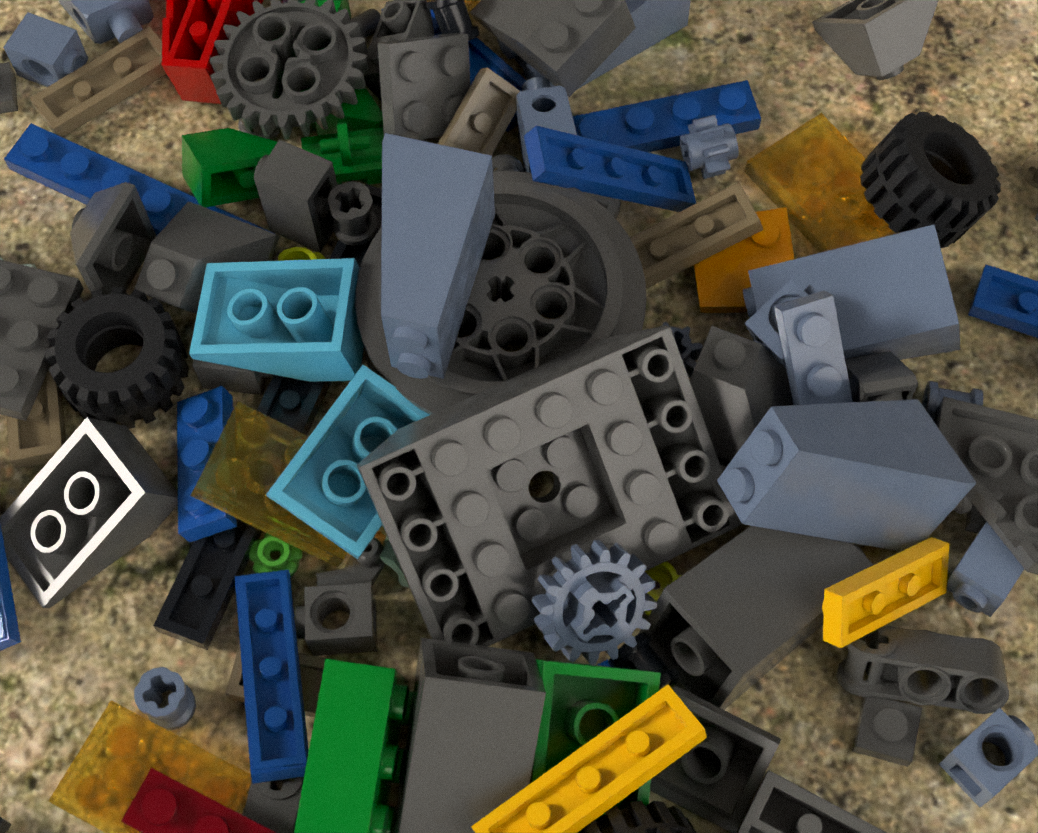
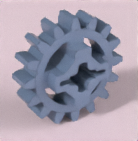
M594 540L590 553H584L577 544L572 545L571 560L564 562L561 558L555 556L552 559V563L557 570L554 576L540 575L538 581L545 588L546 594L532 597V603L540 612L534 618V622L544 634V639L555 652L561 650L571 662H575L582 654L589 664L596 665L599 654L602 651H606L611 659L615 660L618 658L617 646L624 642L632 648L637 645L636 639L632 635L636 628L649 630L651 624L645 619L643 612L657 608V602L647 593L656 587L655 581L645 572L647 567L634 554L630 555L618 543H615L609 550L600 540Z

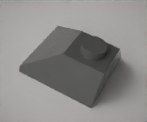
M849 0L812 23L815 31L855 75L875 76L877 80H885L900 74L904 70V64L920 55L939 0Z
M124 182L95 192L86 207L79 210L74 217L70 236L75 263L90 292L102 289L106 295L112 293L113 287H124L127 290L145 260L151 242L156 237L138 191L133 184Z
M188 201L151 242L135 289L145 292L149 297L197 314L207 263L271 261L280 236Z
M711 326L690 378V383L718 461L728 465L770 407L793 405L787 370L762 344Z

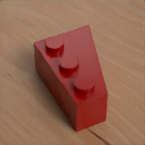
M166 0V18H162V67L183 101L221 104L210 76L215 73L210 63V58L219 55L214 42L215 40H228L223 26L226 24L238 27L240 22L236 13L241 11L249 16L255 13L253 2L256 0Z

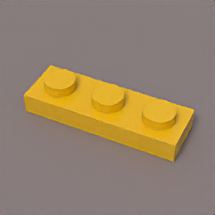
M930 537L824 589L822 604L824 614L823 641L843 648L947 593L950 543Z

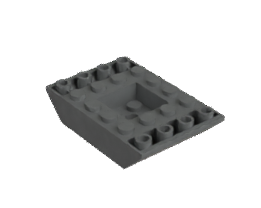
M667 325L602 338L398 429L357 464L431 639L491 646L534 625V618L540 612L532 603V597L546 594V590L538 581L540 575L554 576L557 570L552 563V559L555 556L561 558L564 562L571 560L572 545L577 544L584 553H590L594 540H600L609 550L615 543H618L630 555L634 554L647 567L645 570L647 571L741 526L739 517L717 482V479L723 472L671 327ZM541 471L552 472L554 485L551 491L543 497H532L529 493L531 478Z

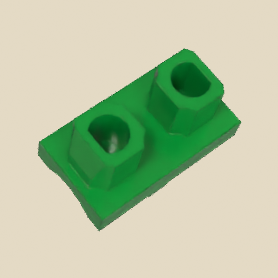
M347 122L337 123V133L301 138L303 150L333 162L337 185L354 180H361L368 185L382 183L383 127L349 132Z

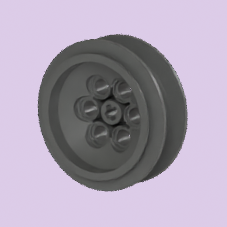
M493 171L495 216L482 256L494 254L500 257L494 260L481 258L459 329L470 330L473 333L467 337L456 338L444 379L429 375L423 379L413 378L401 373L397 368L391 367L381 318V227L363 258L356 286L355 307L357 323L364 344L368 368L395 386L407 400L420 410L431 415L598 339L641 331L645 320L647 299L642 264L630 237L606 208L575 187L563 188L535 182L532 179V174L528 172ZM542 267L547 268L549 271L546 273L538 274L533 273L530 270L533 268ZM552 311L562 316L556 319H546L541 315ZM508 343H517L523 346L521 350L516 352H508L502 349Z

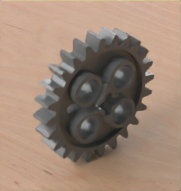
M256 0L253 2L255 11L253 15L249 16L241 11L236 13L240 22L238 27L226 24L223 26L228 40H215L214 45L219 55L210 58V63L215 72L210 76L222 106L227 107L234 121L242 118L248 131H251L260 124L264 136L269 137L276 127H280L284 139H289L293 127H300L305 137L309 136L311 123L316 122L321 128L326 130L328 129L326 116L331 113L343 119L345 115L341 104L344 102L356 105L358 100L354 89H365L367 86L363 73L369 72L370 66L366 56L369 53L365 38L362 37L358 22L351 23L347 9L336 12L333 0H327L320 7L317 0H306L304 3H299V0H288L287 3H281L280 0H271V6L264 8ZM310 88V89L307 90V91L299 92V91H301L302 89Z

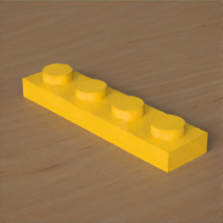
M668 684L476 822L471 828L475 833H578L707 738L705 728Z

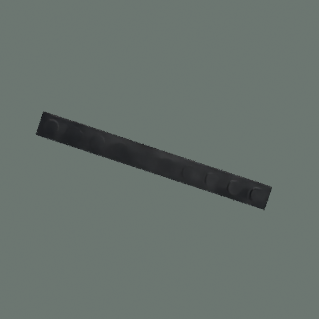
M365 184L369 188L374 206L372 211L377 218V234L382 227V189ZM374 237L369 242L357 246L347 245L338 240L330 259L355 258L357 264L361 267L363 258ZM273 375L235 454L237 527L193 542L153 625L159 633L208 650L236 590L234 576L243 574L250 559V550L255 540L260 538L276 503L267 497L266 494L302 447L332 381L309 382Z

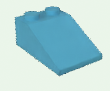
M355 258L207 263L189 355L195 360L309 382L351 381L361 367L364 350L355 307L359 265Z
M362 365L267 492L266 496L358 559L383 525L357 464L398 429L430 414L420 410L407 400L395 386L365 365Z

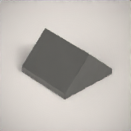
M674 686V692L705 728L707 738L651 778L650 791L731 833H736L779 746L781 738Z

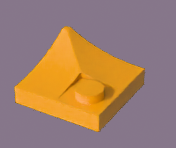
M787 207L757 211L756 214L764 230L694 265L700 312H747L743 289L751 287L748 270L795 259Z

